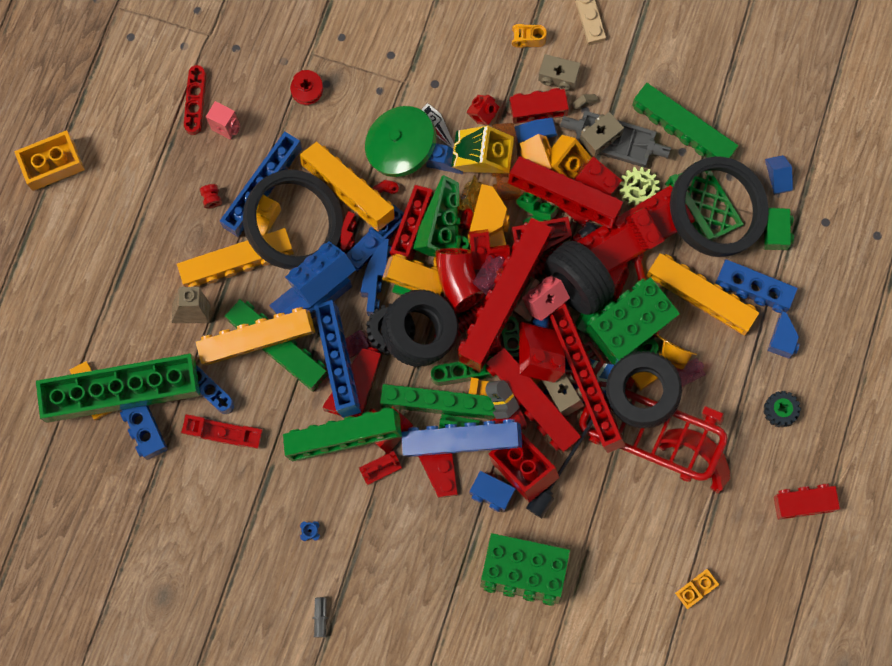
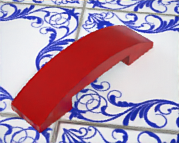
M185 414L181 433L213 442L258 449L262 429L248 426L242 427Z

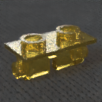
M476 175L473 176L472 181L465 184L463 196L459 200V208L461 210L471 208L473 213L475 212L482 185Z

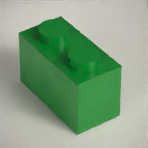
M768 209V220L764 229V250L787 251L790 245L793 244L794 235L791 233V226H793L794 219L793 215H790V209Z

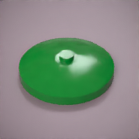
M400 106L386 111L375 120L366 136L365 153L369 163L379 173L389 177H402L417 171L428 161L436 145L435 126L429 116L416 107Z

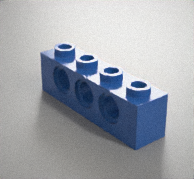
M725 259L715 284L723 288V291L728 292L730 290L735 292L738 297L752 299L757 305L769 306L777 313H787L798 289ZM733 278H740L742 283L736 284L733 281ZM751 285H757L760 291L752 290ZM769 292H775L777 299L771 298Z
M148 405L123 409L120 412L123 421L129 424L128 433L131 439H135L138 444L135 448L140 457L143 456L146 460H149L168 450ZM142 416V422L135 424L136 417ZM145 433H150V439L146 442H143V435Z

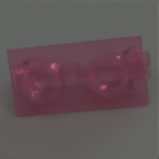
M489 255L473 281V284L486 295L494 285L497 274L501 273L503 269L504 258L498 256L493 259Z
M697 358L689 361L684 369L676 368L681 378L682 386L706 375L703 370V363L699 362Z

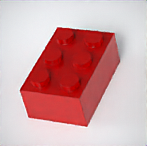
M523 434L522 448L492 450L488 453L492 464L529 503L559 479L556 467Z

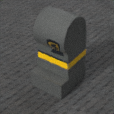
M504 380L487 383L485 388L486 394L491 398L496 409L493 412L496 419L509 418L520 408L511 389Z

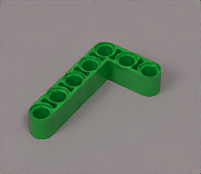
M510 316L507 323H512L514 329L507 330L505 327L501 332L503 347L515 360H519V325L517 319ZM510 341H514L518 346L511 349L507 344ZM461 362L437 365L431 370V380L437 386L471 381V377L478 378L479 380L494 377L486 370L488 367L486 363L481 373H474L473 368ZM455 369H462L464 371L462 376H455L453 372ZM436 372H443L445 374L443 379H436L434 375Z

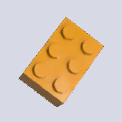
M67 130L14 151L25 181L32 191L85 170L73 138Z

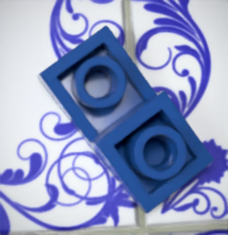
M553 118L534 120L515 126L519 144L537 134L547 136V139L557 136Z

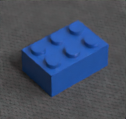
M329 241L321 245L319 250L313 255L306 257L304 262L298 267L290 270L285 278L295 292L312 306L356 269L346 254Z

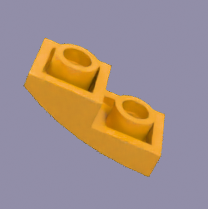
M707 568L675 594L684 606L689 609L720 584Z

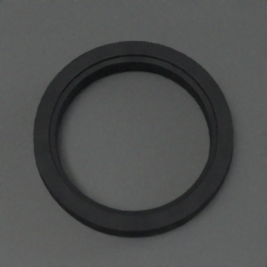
M721 156L699 160L685 169L673 186L670 197V213L674 226L682 239L700 253L713 257H726L741 253L759 239L767 224L769 207L764 187L754 172L737 160ZM710 170L728 173L735 177L747 190L753 209L752 221L746 234L737 242L728 244L713 242L702 236L690 222L685 205L686 192L691 181L699 173Z
M282 170L265 177L252 189L244 205L243 227L249 244L262 259L276 267L292 270L303 263L306 257L314 253L305 256H289L275 250L265 241L259 231L256 217L258 203L262 195L270 188L281 184H296L312 191L321 200L328 215L329 229L323 244L330 241L335 246L337 245L341 236L343 216L337 197L321 179L300 170Z

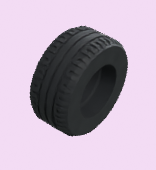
M576 241L564 242L546 257L544 269L547 277L553 276L562 281L570 297L566 302L576 311L585 315L594 314L614 296V282L606 267L593 252Z
M419 289L402 294L390 305L382 319L381 333L383 334L382 338L387 350L390 351L394 358H397L398 361L406 365L422 367L434 364L453 348L458 338L459 323L455 310L446 299L430 290ZM418 312L430 318L436 331L435 339L432 343L427 345L419 344L407 335L404 328V319L409 313Z
M638 351L624 356L613 366L607 378L606 394L610 408L622 422L629 424V426L646 429L659 426L674 415L681 401L682 383L677 369L667 358L650 351ZM639 372L654 374L659 378L663 386L661 399L657 404L649 408L634 406L625 394L627 381L631 376Z

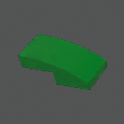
M524 192L516 200L517 205L538 218L552 220L558 214V206L551 205L550 203H541L540 197L528 192Z

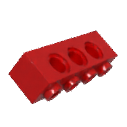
M414 185L390 250L391 256L399 254L405 256L406 260L413 261L416 250L413 248L417 232L434 195L433 189Z

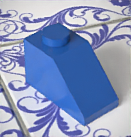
M436 143L431 157L426 162V167L463 174V171L451 167L453 148Z
M782 312L778 318L767 351L789 359L793 354H797L800 344L797 343L799 336L786 312Z

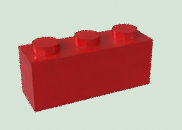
M553 88L549 91H534L531 94L525 95L518 93L510 97L509 104L513 124L545 118L563 117V115L568 116L569 108L565 89Z
M829 484L817 485L816 489H810L809 486L800 487L795 492H790V489L779 490V494L773 497L778 520L831 513L840 510L836 486L829 487Z

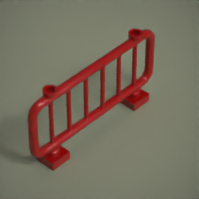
M632 377L626 383V388L631 389L634 384ZM625 389L626 397L632 400L631 403L635 405V402L652 407L658 403ZM586 406L579 420L582 432L586 429L587 420L590 416ZM705 406L702 411V417L705 420L676 410L672 416L686 421V424L670 460L655 455L671 418L665 421L651 453L637 448L645 428L640 429L633 446L625 443L626 446L619 448L680 473L679 478L686 482H691L692 479L705 481L714 474L727 445L728 438L726 432L716 425H722L724 414ZM622 422L619 428L620 433H622L626 425L624 422ZM691 423L705 430L688 468L673 461ZM590 428L586 434L590 436L589 441L600 445L601 441L597 431ZM708 431H711L719 436V443L707 470L704 473L695 472L691 469Z

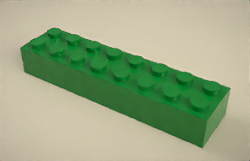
M191 353L36 380L40 419L46 423L200 396L196 361Z

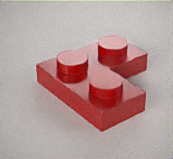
M488 229L469 231L474 269L503 266L506 257L510 256L509 245L490 247Z

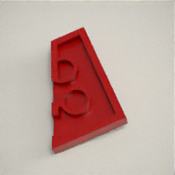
M452 453L418 456L437 497L458 496Z

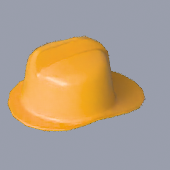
M655 334L664 340L662 356L667 358L676 368L684 369L693 354L698 355L680 348L660 335Z

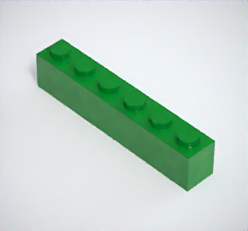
M647 82L633 100L632 106L636 112L649 117L652 123L662 126L668 134L678 137L682 144L691 146L700 156L707 158L715 156L731 158L739 146Z
M240 299L225 315L227 321L235 328L242 324H248L249 326L256 324L255 321L262 318L269 320L262 313L258 315L251 303L248 301L244 303ZM295 340L262 349L312 392L328 376L325 370L327 367L319 360L315 362L311 359L312 355L306 349H299L297 347L298 343Z
M383 384L380 402L382 408L394 407L398 410L487 420L495 418L493 412L496 409L491 398L488 396Z
M383 408L375 413L366 412L358 417L349 416L341 421H328L326 424L319 426L310 425L306 429L290 430L289 433L283 434L285 457L294 462L402 437L400 415L393 408Z

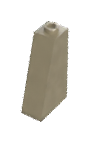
M179 287L172 303V323H210L211 305L200 287Z

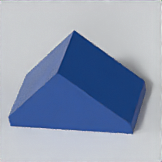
M785 156L765 159L774 195L793 191L792 166Z

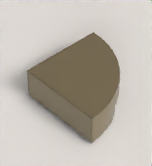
M583 94L571 105L574 110L582 109L581 106L589 103L591 105L598 99L595 94Z

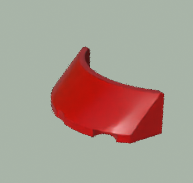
M684 428L667 430L658 448L662 451H665L667 448L675 449ZM687 429L681 445L695 452L703 434ZM706 436L698 455L710 463L717 444ZM724 453L711 477L712 484L710 488L717 494L721 492L730 480L729 465Z

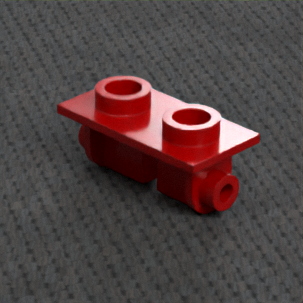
M394 451L359 467L367 485L402 469Z

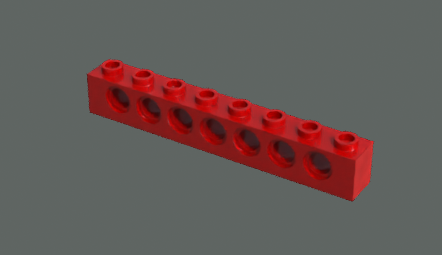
M564 303L549 316L602 446L607 453H610L626 445L570 310Z

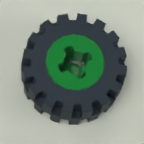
M778 391L772 394L766 400L763 407L766 420H769L770 424H774L775 427L781 426L783 428L793 424L801 411V407H799L800 402L796 400L797 397L792 396L790 392L786 393V391Z

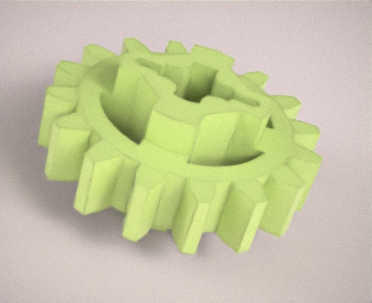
M633 167L632 173L627 170L626 176L622 175V182L618 186L622 188L619 190V194H624L622 200L628 199L629 206L632 203H635L636 206L658 193L660 188L656 186L659 185V180L654 181L656 174L650 175V169L644 172L643 167L640 168V171ZM633 179L632 183L627 186L628 181ZM651 189V193L646 196V192Z

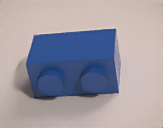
M480 471L469 494L472 495L471 499L481 504L484 501L490 504V509L496 512H500V510L505 512L515 492V488Z

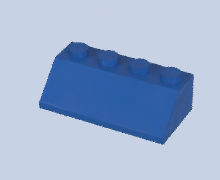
M348 277L345 278L312 306L301 298L292 287L269 306L276 314L285 313V315L292 313V310L295 308L303 307V309L310 311L311 318L313 319L316 317L314 305L329 300H337L352 288L351 281Z

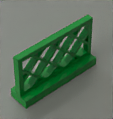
M710 170L705 171L707 174L706 179L694 177L687 189L685 204L694 217L695 221L692 223L694 228L702 236L713 241L742 227L744 223ZM682 173L670 176L665 185L673 187ZM695 181L704 183L703 191L693 188ZM707 185L713 186L716 189L715 195L706 192ZM692 192L701 195L700 202L692 199ZM704 196L714 199L712 206L703 204ZM717 200L724 202L726 206L725 211L715 208ZM701 208L711 211L709 218L702 216ZM714 212L724 215L722 222L712 219ZM726 216L732 217L736 224L733 226L726 224ZM711 223L721 226L718 233L713 234L710 229Z

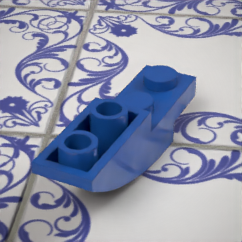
M394 204V219L380 231H376L371 226L368 233L346 254L357 272L370 261L373 253L383 240H390L399 229L404 212Z
M384 239L373 253L363 277L361 295L368 298V316L370 314L373 315L376 308L380 309V300L377 299V294L381 293L382 281L379 280H382L388 258L391 257L390 250L392 245H390L389 239Z

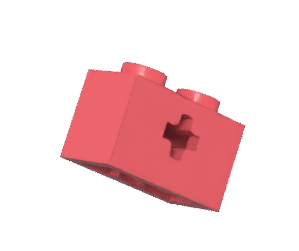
M215 101L206 115V119L212 131L231 140L233 135H237L240 129L234 110Z
M553 276L545 278L542 283L531 289L522 298L530 315L540 321L570 299L562 281Z

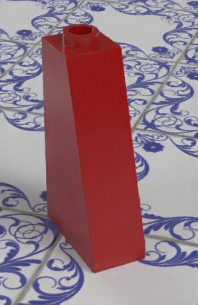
M362 348L351 364L361 413L351 415L353 417L362 416L382 360L381 353L375 348ZM331 393L322 408L325 412L341 416L336 411L333 393Z

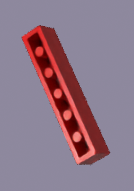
M520 156L509 174L508 184L612 229L622 209L623 201L618 198L609 196L598 189H593L582 182L570 179L564 174L554 172L545 166Z
M502 348L486 362L488 365L486 370L493 377L497 375L500 380H504L508 384L518 405L522 404L526 409L524 414L531 422L535 420L539 424L537 429L543 436L548 435L552 439L549 443L556 451L560 449L564 452L581 437L530 377L519 375V364L505 348Z

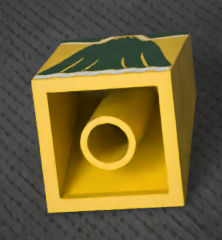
M490 126L458 130L455 135L451 167L463 172L509 173L514 137Z

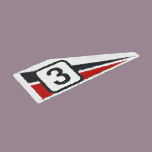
M427 103L422 108V111L432 120L436 129V136L451 148H454L453 140L441 114Z

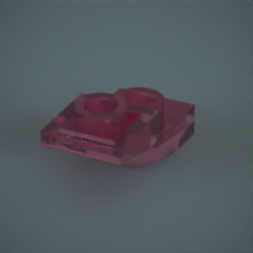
M361 329L345 339L349 358L358 355L362 348L368 349V347H371L369 340Z

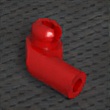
M383 180L371 189H375L379 193L384 191L395 194L399 191V185L394 181Z

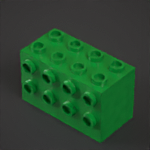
M651 277L647 280L641 279L632 287V292L628 289L617 299L618 302L616 304L614 301L604 308L601 316L597 313L587 322L588 327L585 331L613 365L621 358H624V356L630 354L680 314Z
M491 533L480 587L484 588L483 591L495 593V591L503 592V595L507 597L518 595L522 596L523 600L534 602L536 599L543 601L542 603L545 605L554 606V603L558 604L561 598L570 550Z

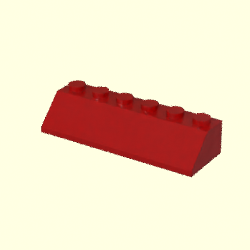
M671 185L618 216L612 229L602 226L577 242L593 252L609 273L646 251L642 250L643 247L638 243L639 240H636L637 237H635L633 230L629 227L628 220H625L630 214L646 207L664 240L677 232L670 213V197L673 187ZM686 205L687 215L690 222L693 223L695 221L694 217Z

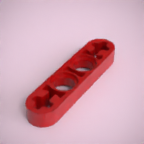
M200 65L192 66L188 72L184 128L189 135H197L202 128L206 73ZM197 71L200 72V75H198V82H196V78L194 76V74H196ZM193 88L201 89L198 95L191 94ZM192 105L199 106V110L195 113L190 112L189 108ZM191 117L194 118V123L196 125L193 127V129H190L189 127L192 125Z

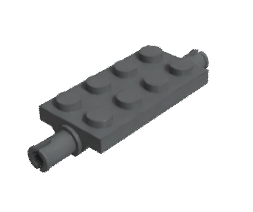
M584 111L583 117L580 120L563 115L560 127L576 131V139L583 146L580 142L581 131L588 125L591 127L600 115ZM617 120L624 127L623 135L599 153L600 155L645 168L649 155L654 154L668 159L671 147L655 143L656 131Z

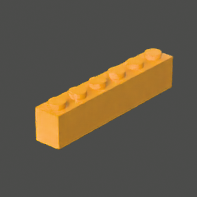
M316 141L300 154L301 165L312 175L326 183L338 198L376 231H380L394 219V206L392 203L385 201L377 190L371 189L364 179L357 177L354 171L342 164V161L337 156L334 157L327 147L321 146Z
M285 228L262 235L265 241L280 253L289 256L294 254ZM248 240L177 263L184 287H200L204 283L212 284L217 282L219 278H230L238 272H248L259 265H270V263L262 259L254 251Z
M660 253L647 273L646 277H651L654 282L744 336L759 314L753 305L744 304L739 301L740 299L736 295H729L724 292L721 286L711 284L703 275H696L691 272L688 266L676 263L670 255Z
M299 307L293 309L290 314L273 315L274 318L270 320L262 318L256 320V324L250 326L248 324L239 325L237 330L230 331V329L220 331L217 336H203L200 341L196 342L201 364L210 365L314 334L316 332L310 311Z

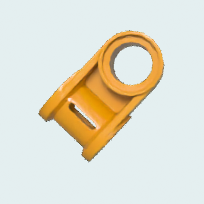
M524 24L512 26V31L514 32L512 46L523 48L542 47L545 45L547 33L544 26ZM536 34H541V35H542L541 38H536V37H534V36H535Z

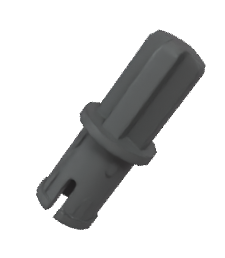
M325 597L315 598V613L312 619H314V637L317 638L327 637L326 619L328 617H326L327 599Z

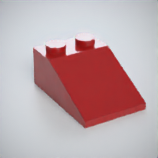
M595 157L587 160L573 178V180L582 182L593 189H598L609 196L622 181ZM558 206L582 227L589 221V219Z
M521 322L519 324V375L555 383L565 373V354L556 331Z

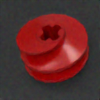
M311 70L297 72L290 85L293 99L301 105L316 103L321 98L324 90L320 76Z

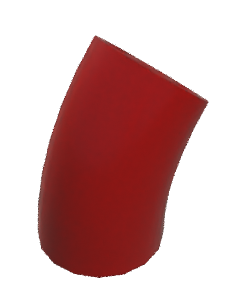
M463 248L436 250L437 272L447 302L453 307L455 314L470 309L485 294L475 273L472 251Z

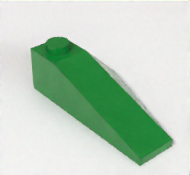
M445 175L441 177L418 229L413 249L428 256L436 257V250L460 247L461 236H458L460 218H458L457 207L460 205L459 182Z

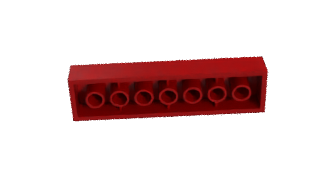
M531 218L529 223H524L521 229L520 240H515L512 246V255L506 257L503 263V272L497 274L494 280V289L488 291L485 297V306L479 308L476 314V323L470 325L467 331V340H463L458 348L461 363L481 372L551 239L552 227L534 218Z

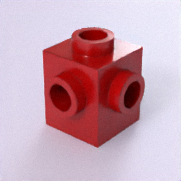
M477 95L472 100V104L466 113L477 124L489 125L500 107L495 103V99L492 96Z

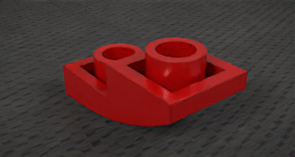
M348 211L341 231V249L345 254L354 247L356 242L354 234L350 231L353 232L355 230L357 221L355 214Z

